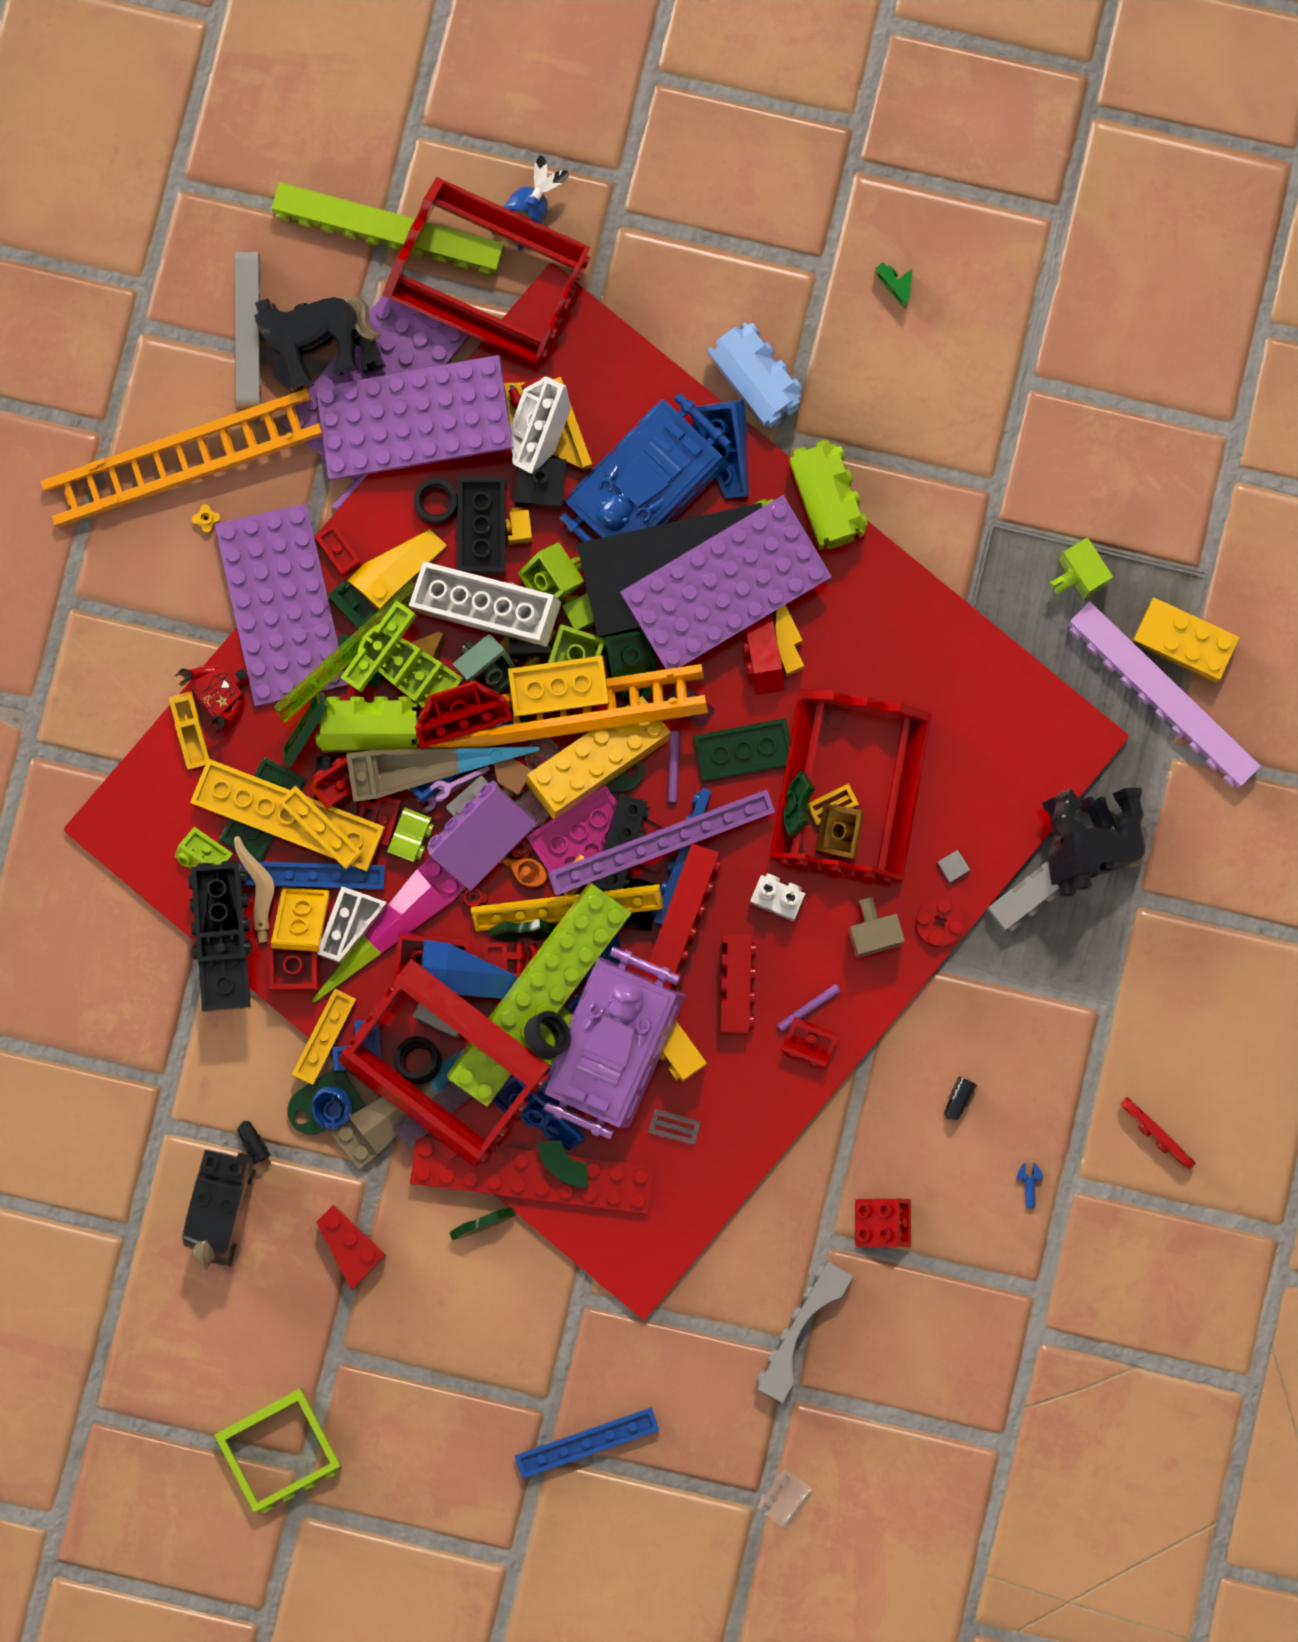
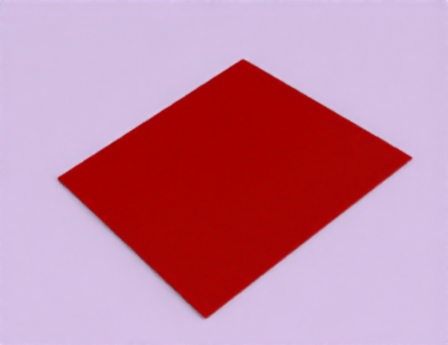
M549 264L501 320L542 338L569 275L555 264ZM576 281L574 283V286L577 287L576 292L567 310H562L560 314L564 316L553 341L548 340L547 345L550 346L545 359L540 357L537 365L483 341L466 360L499 355L501 357L504 383H525L542 375L551 379L561 377L563 385L567 387L569 401L592 462V469L583 471V469L567 462L564 499L661 398L676 412H679L682 408L674 400L680 393L688 401L691 399L696 404L695 406L722 402ZM687 414L684 419L693 427L692 417ZM748 422L749 496L725 499L715 478L674 522L752 505L762 499H766V501L773 499L774 501L784 495L832 576L785 604L803 640L802 644L795 648L804 664V668L788 677L785 676L783 671L784 691L756 695L753 676H749L747 667L750 657L749 655L745 656L743 642L747 641L746 634L741 635V631L681 666L702 665L704 679L685 681L687 698L705 695L708 713L661 720L669 731L680 732L677 803L667 802L670 737L668 742L642 759L643 777L633 790L626 793L611 792L616 801L618 794L647 801L646 807L650 808L649 815L668 826L686 820L688 814L693 815L695 806L691 804L695 793H701L702 788L711 791L704 813L763 790L768 791L774 813L693 843L718 852V859L722 861L717 876L712 875L710 879L711 882H714L709 898L704 897L702 904L705 905L701 920L696 919L694 926L697 927L694 940L686 945L685 949L689 950L686 962L678 967L677 971L681 972L676 988H671L687 995L676 1021L707 1064L700 1071L682 1082L680 1078L677 1081L673 1078L668 1070V1067H670L666 1059L663 1061L659 1059L629 1128H619L605 1121L604 1127L614 1131L611 1139H607L601 1135L597 1137L591 1134L592 1131L578 1125L585 1136L584 1140L571 1150L563 1147L569 1156L654 1166L648 1214L495 1195L508 1207L513 1208L515 1213L641 1319H646L1053 830L1051 818L1044 810L1042 802L1057 797V794L1068 789H1072L1079 798L1128 739V734L869 521H867L868 526H866L867 530L864 536L859 538L858 534L853 536L854 541L831 549L824 545V549L819 550L789 463L791 457ZM511 449L368 474L319 531L321 532L334 523L361 560V563L344 575H341L315 539L327 595L344 580L347 582L364 563L428 530H431L447 545L431 563L458 570V509L455 516L444 524L432 525L426 523L418 516L414 508L413 496L416 488L430 478H440L448 481L455 488L458 495V477H505L506 519H510V509L516 508L515 495L518 466L513 464ZM551 455V456L549 457V458L559 459V458H557V457H555V456H553V455ZM440 488L428 490L422 499L424 509L432 515L444 513L450 504L448 494ZM565 501L563 502V511L524 508V510H529L533 542L509 545L508 536L512 535V533L507 532L506 524V575L478 576L505 583L512 582L527 588L518 572L539 551L559 542L570 560L574 557L579 558L576 544L582 541L574 533L571 534L567 531V526L559 519L565 512L573 520L578 517V514ZM585 521L581 524L580 527L594 540L602 538ZM580 571L579 573H580V575L582 576V578H583V580H584L583 572ZM418 577L383 613L376 609L359 592L380 615L362 633L329 600L337 640L338 635L363 638L371 628L377 624L379 625L397 600L417 615L401 638L412 643L437 632L443 633L446 638L436 660L443 663L459 676L461 675L453 663L463 656L461 652L463 645L470 650L466 645L467 642H473L476 645L488 634L499 644L505 637L419 614L409 607ZM585 581L568 598L575 595L579 598L585 595ZM565 602L561 603L553 630L556 632L560 624L571 627L562 609ZM775 610L774 612H772V617H773V622H774V628H775L776 610ZM595 625L583 631L597 636ZM237 627L203 666L216 665L224 667L229 675L242 668L248 676ZM641 627L635 628V629L626 630V631H631V630L640 629ZM603 645V649L600 656H603L604 658V666L607 679L609 678L605 647ZM654 651L657 671L666 670ZM549 655L540 657L541 660L538 665L546 664ZM520 658L517 663L514 661L513 663L517 668L523 667L527 659ZM343 662L344 671H345V670L347 669V667H346V665H345L344 662ZM383 675L381 676L380 688L367 684L363 691L360 692L348 684L347 687L322 692L327 697H340L341 701H350V697H364L367 703L374 702V697H388V701H398V697H408ZM248 679L238 687L244 695L242 698L243 705L238 717L224 726L221 732L217 734L215 731L219 726L217 724L208 726L212 716L189 683L179 693L183 694L193 691L211 760L254 776L262 759L266 757L305 778L306 781L301 792L306 797L314 799V793L310 786L314 781L316 757L326 756L337 759L340 757L345 759L347 757V753H323L321 748H318V745H316V731H320V725L317 724L292 766L285 764L283 761L282 749L316 694L255 707ZM676 683L662 685L664 701H669L670 698L677 699ZM510 685L499 694L511 693ZM800 689L835 690L850 696H869L883 702H902L931 712L932 717L903 880H893V883L890 884L880 882L879 878H866L863 875L856 878L846 876V872L838 873L826 869V872L813 870L812 866L805 867L796 865V863H793V866L780 864L779 859L770 857L786 767L702 783L693 736L786 718L791 741ZM653 693L650 697L645 699L648 702V704L654 703ZM615 694L616 708H623L630 704V702L619 698ZM606 704L591 706L592 712L607 710ZM169 705L67 823L64 831L196 942V936H192L191 922H195L194 913L190 911V898H193V890L189 889L188 875H191V868L181 865L175 858L178 845L193 827H196L233 853L229 861H236L241 867L242 862L237 855L236 849L219 841L230 819L190 803L205 765L187 770L175 727V720ZM418 705L417 716H419V714H420V707H421V706H419V705ZM824 706L811 782L816 790L811 795L809 803L849 783L859 803V806L854 809L863 811L864 817L856 859L815 850L820 825H815L807 809L810 823L802 830L798 854H807L820 859L840 860L853 865L878 868L903 720ZM583 707L567 710L568 716L584 714ZM833 710H840L846 716L844 726L839 729L831 728L827 723V716ZM560 711L544 713V719L561 717ZM840 713L831 714L829 718L830 723L834 726H840L843 723V716ZM533 714L525 722L537 721V714ZM590 731L501 744L494 747H539L540 749L536 752L513 758L534 770L574 743L576 738L579 739ZM494 764L487 765L490 770L482 777L488 783L495 781L498 785ZM633 765L625 771V774L628 777H635L639 770L637 766ZM483 766V767H480V768H477V769H473V770H472L470 773H468L467 775H469V774H471V773H473V772H475V771H477V770H479V769H482V768H484V767H486V766ZM456 777V778H454L452 781H450L449 783H451V782H453V781H455V780H458V779H460V778H462V777ZM473 782L449 794L443 801L437 802L435 808L429 813H423L422 811L428 806V802H418L416 800L417 797L407 789L386 795L387 797L402 801L392 837L404 808L431 817V824L435 825L430 838L425 837L422 845L426 847L422 859H417L415 863L388 853L389 847L379 844L371 865H385L384 890H351L389 904L416 869L430 857L427 849L430 839L436 834L439 835L445 829L446 823L453 818L447 811L446 806ZM528 785L519 798L515 795L511 798L523 810H528L537 822L525 837L553 819ZM844 791L813 808L816 811L822 808L824 804H830L848 795V793ZM352 794L332 806L356 815L358 806H356L357 801H353ZM377 798L370 799V802L376 803ZM850 799V800L845 801V802H843V803H841V804H839V805H837V806H842V807H844V806H846V805L852 803V801H851V799ZM367 809L366 820H371L373 810ZM276 836L262 862L340 864L333 858ZM521 845L519 849L523 850L524 846ZM533 849L528 858L539 862L547 873L546 867ZM958 850L970 871L949 883L937 862ZM511 851L506 855V856H508V857H510V858H513V859H516V860H517V859H521V858H515V857L511 854ZM672 851L659 875L638 864L628 868L626 876H630L632 879H641L660 884L661 889L663 881H669L671 873H668L667 870L671 859H677L679 851ZM498 863L477 884L481 893L486 894L488 897L487 902L482 903L480 906L564 896L562 893L555 895L548 873L547 880L542 886L527 887L519 883L512 870L502 863ZM768 873L780 878L779 882L788 886L789 883H793L802 887L801 892H804L805 895L794 922L750 904L761 875L766 877ZM587 884L583 885L576 894H581ZM243 886L244 894L248 893L249 908H245V917L250 918L251 931H248L252 943V955H248L250 989L309 1039L334 989L357 999L333 1047L350 1046V1042L355 1036L354 1021L368 1020L374 1007L382 996L387 994L388 989L393 983L397 943L317 1002H312L313 998L340 966V963L320 956L319 990L270 991L268 941L272 940L282 887H274V895L268 914V941L259 942L257 930H254L256 886ZM306 888L330 890V899L323 930L324 935L340 889ZM459 897L411 932L470 939L469 953L482 960L483 943H508V952H515V943H524V952L527 953V960H524V969L530 962V953L527 947L536 943L538 949H540L543 945L542 940L546 939L532 940V937H517V941H506L491 937L490 930L475 932L472 914L468 910V906L464 902H460ZM873 897L878 918L897 914L905 942L902 946L856 958L848 930L851 926L865 922L859 901ZM933 899H947L954 903L960 909L964 919V926L960 936L952 944L944 947L933 946L924 942L916 930V917L920 908ZM935 917L934 927L939 926L941 929H944L945 918ZM655 918L652 920L651 931L621 926L617 932L620 940V950L633 952L632 955L649 962L661 926L654 924ZM723 934L752 935V943H756L755 957H751V966L755 967V981L750 982V990H755L754 1005H750V1014H754V1029H749V1034L720 1033ZM508 960V972L515 974V960ZM630 964L627 966V969L644 976L645 971ZM585 976L562 1007L567 1009L575 995L581 997L587 983ZM836 984L841 992L802 1018L804 1021L839 1034L827 1067L814 1066L809 1063V1060L789 1056L782 1048L790 1027L781 1032L777 1024ZM404 990L396 998L392 1008L379 1022L381 1057L384 1063L399 1073L394 1064L395 1051L401 1042L414 1036L426 1037L432 1041L441 1054L442 1062L467 1047L470 1041L462 1035L458 1040L416 1020L413 1014L419 1002ZM459 995L487 1018L497 1007L491 1000L492 998ZM421 1047L412 1050L405 1057L404 1064L406 1069L411 1073L422 1072L430 1064L431 1054L427 1049ZM333 1049L331 1050V1052H330V1054H329V1056H331L332 1058H333ZM350 1070L348 1071L354 1077H356L361 1083H363L367 1088H369L373 1093H375L379 1098L383 1097L372 1087H370L368 1084L362 1081L359 1077L353 1074ZM452 1081L432 1099L484 1140H486L505 1114L493 1101L488 1106H485ZM567 1106V1110L582 1116L571 1106ZM593 1116L590 1120L596 1122L598 1118ZM518 1117L517 1120L512 1118L508 1122V1125L511 1127L498 1145L493 1143L491 1146L538 1151L537 1142L553 1140L547 1138L543 1133L544 1131L534 1125L531 1128L525 1125V1120ZM414 1120L410 1122L425 1137L436 1138Z

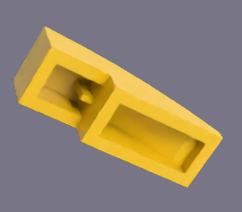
M786 605L776 610L775 633L782 668L785 676L788 677L804 668V664L795 648L801 645L803 640Z
M193 691L169 697L187 770L206 765L207 760L210 758Z

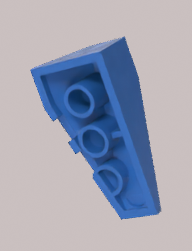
M744 400L695 406L716 428L720 427L724 431V435L731 441L727 448H723L718 442L713 445L729 463L716 477L725 499L749 496L747 422ZM692 418L693 428L707 440L710 434Z
M424 940L421 967L458 995L502 999L516 981V975L450 943Z
M511 1074L492 1101L506 1113L526 1085ZM542 1087L535 1095L530 1093L526 1098L530 1102L519 1116L525 1120V1125L530 1128L534 1125L544 1131V1135L553 1141L561 1140L563 1147L571 1150L584 1140L585 1136L578 1125L563 1118L559 1120L554 1117V1114L544 1110L548 1101L558 1106L560 1101L544 1094Z

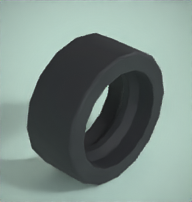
M430 478L416 488L413 496L414 508L424 522L432 525H441L450 521L455 516L458 509V495L455 488L448 481L440 478ZM432 488L444 490L450 498L448 509L440 515L428 513L422 505L424 494Z
M543 1011L529 1019L525 1024V1042L534 1055L541 1059L550 1060L565 1052L570 1046V1029L566 1021L553 1011ZM540 1024L545 1025L553 1034L554 1047L544 1040Z
M414 1036L407 1038L400 1043L394 1055L395 1068L401 1076L412 1084L428 1083L436 1077L442 1064L440 1052L433 1042L426 1037ZM420 1047L427 1049L431 1054V1062L428 1067L418 1073L408 1071L404 1064L408 1053Z

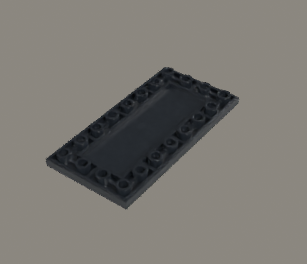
M762 502L577 543L576 546L597 637L640 627L620 594L622 590L763 507Z

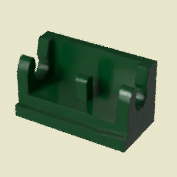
M344 580L327 595L329 600L360 633L380 616L349 581L346 582Z

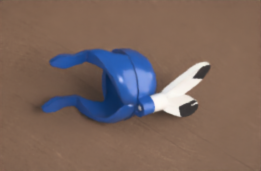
M539 156L534 165L535 188L529 186L520 187L517 191H514L503 207L511 211H527L531 220L542 224L548 208V201L543 193L562 184L567 179L569 172L560 170L547 177V162L543 156ZM518 244L517 250L520 251L524 247Z

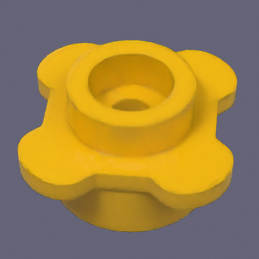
M207 504L202 505L200 511L192 516V522L198 524L204 532H210L215 523L220 521V515L210 510V506Z

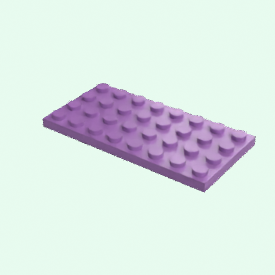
M382 295L369 314L371 326L381 333V336L376 341L378 342L386 367L369 374L363 373L361 371L363 352L361 347L356 345L355 360L358 369L355 371L351 369L344 370V375L337 377L333 373V365L338 357L337 353L314 382L315 385L311 386L308 390L311 400L297 404L295 407L301 428L304 429L318 423L321 427L316 393L317 387L446 365L452 360L470 335ZM287 417L282 423V427L293 433ZM323 436L304 442L325 458ZM355 476V477H351V478H352L353 480H357V478H358L359 476Z
M499 355L316 388L328 479L330 481L514 449L502 363Z
M782 495L622 590L620 594L664 668L672 669L685 665L832 576L786 498Z
M307 503L215 524L255 707L312 695L319 691L325 692L347 687V682L340 678L345 671Z

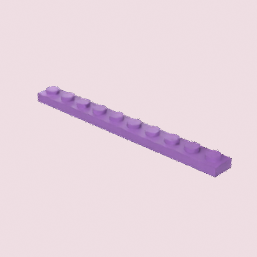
M763 790L547 873L555 895H559L769 815L775 811L768 791Z

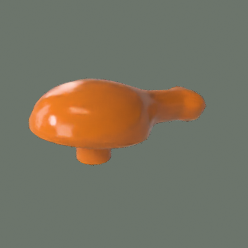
M505 856L499 862L508 866L516 880L527 887L542 886L547 880L546 870L536 860L530 858L516 860Z

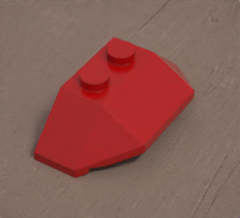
M472 681L429 695L415 725V730L421 749L513 719L506 697L477 681Z

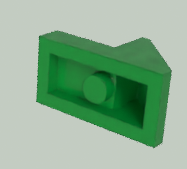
M882 262L876 267L874 274L905 309L909 303L913 269H910L897 279L896 271L890 265L886 266Z

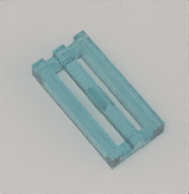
M655 1109L648 1133L695 1145L701 1122ZM659 1115L695 1125L692 1130L657 1120V1117ZM655 1125L692 1134V1138L682 1137L654 1128Z

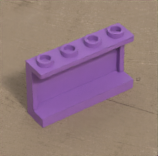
M495 781L483 785L477 797L473 801H468L462 807V812L456 818H451L446 823L445 829L439 835H434L427 846L429 855L470 891L537 824L534 816L528 810H523L506 795Z

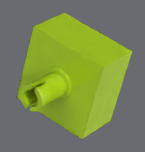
M1087 537L1063 552L1059 562L1066 573L1051 581L1050 585L1052 589L1055 588L1054 592L1057 595L1070 586L1075 585L1085 600L1106 587L1113 576Z
M559 542L539 551L518 572V575L528 589L552 594L561 603L584 582L579 573L582 571L581 563L574 564L579 562L580 559L574 557L570 560Z

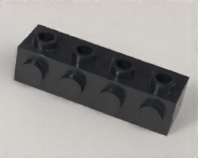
M618 794L602 851L642 837L643 830H639L642 820H647L650 810L649 807H646L647 801ZM628 868L598 879L593 884L605 890L628 888L630 876H626Z

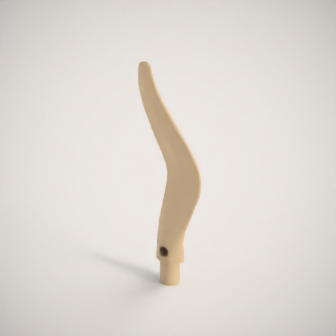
M236 836L234 838V845L237 855L256 886L254 930H257L259 942H267V929H269L268 914L274 895V881L267 870L247 851L241 838Z

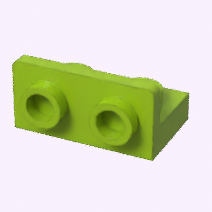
M193 827L178 845L175 858L181 865L191 868L199 863L221 864L223 861H229L233 853L196 827Z

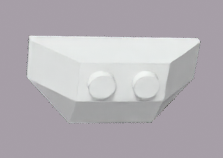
M544 377L525 388L511 423L514 449H511L513 454V464L531 474L540 468L556 450L571 409L565 385L550 377Z

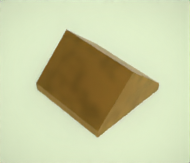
M824 804L815 850L856 859L864 812L859 809Z

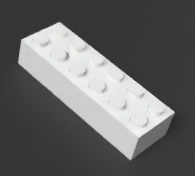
M423 561L409 607L419 614L547 647L561 601L552 594Z

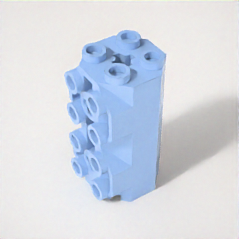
M743 323L741 324V329L736 326L715 342L717 347L715 349L710 347L707 350V355L739 397L744 400L746 406L763 428L768 426L771 430L781 422L780 418L786 414L790 416L800 408L801 390L803 388L796 378L791 379L786 373L788 368L782 360L776 362L773 359L772 354L774 350L767 341L763 343L759 338L760 332L753 323L749 325Z

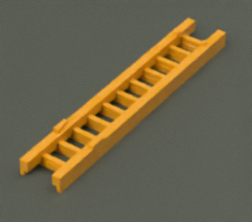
M308 389L42 480L41 484L45 492L65 486L68 505L72 507L71 510L52 516L54 524L59 528L322 437L323 433L319 423L304 429L301 428L294 405L311 400ZM285 409L293 433H287L280 437L272 413ZM263 417L270 440L257 444L250 421ZM241 424L248 448L235 452L228 428ZM219 432L226 456L212 460L205 436ZM197 439L204 463L189 468L182 444ZM175 447L183 471L167 476L160 452ZM153 455L161 478L145 484L138 460ZM131 462L138 486L123 491L116 467ZM109 470L116 494L101 499L93 475ZM87 478L94 502L79 506L71 483Z
M698 664L607 678L609 704H606L607 710L592 712V708L589 706L583 707L584 714L568 716L567 710H561V717L544 719V713L537 714V721L521 723L520 716L515 717L513 711L514 724L499 727L495 725L424 749L482 748L708 713L705 695L687 698L685 681L704 679L702 665ZM676 683L677 699L670 698L669 701H664L662 685ZM652 687L654 703L640 705L639 688ZM629 690L630 706L616 708L615 692ZM511 693L503 694L502 696L506 697L509 708L513 710Z

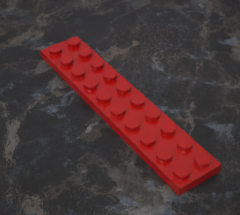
M416 1136L410 1184L648 1214L654 1166L569 1156L577 1162L587 1163L588 1187H576L556 1178L546 1168L538 1151L491 1146L489 1148L491 1154L485 1162L479 1161L473 1167L439 1139Z

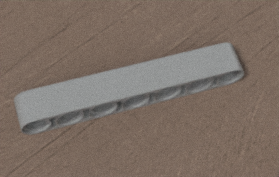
M235 252L237 410H246L261 405V331L254 316L258 314L255 303L261 301L259 252Z

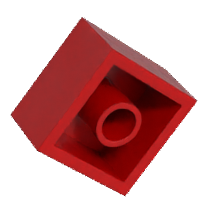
M268 941L270 991L319 990V955L316 951L272 948L271 941Z

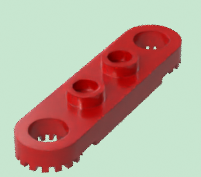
M1126 1097L1120 1103L1125 1111L1140 1124L1138 1129L1147 1137L1151 1135L1157 1141L1155 1145L1164 1154L1169 1152L1189 1171L1196 1165V1162L1139 1106L1136 1107V1104L1130 1098Z

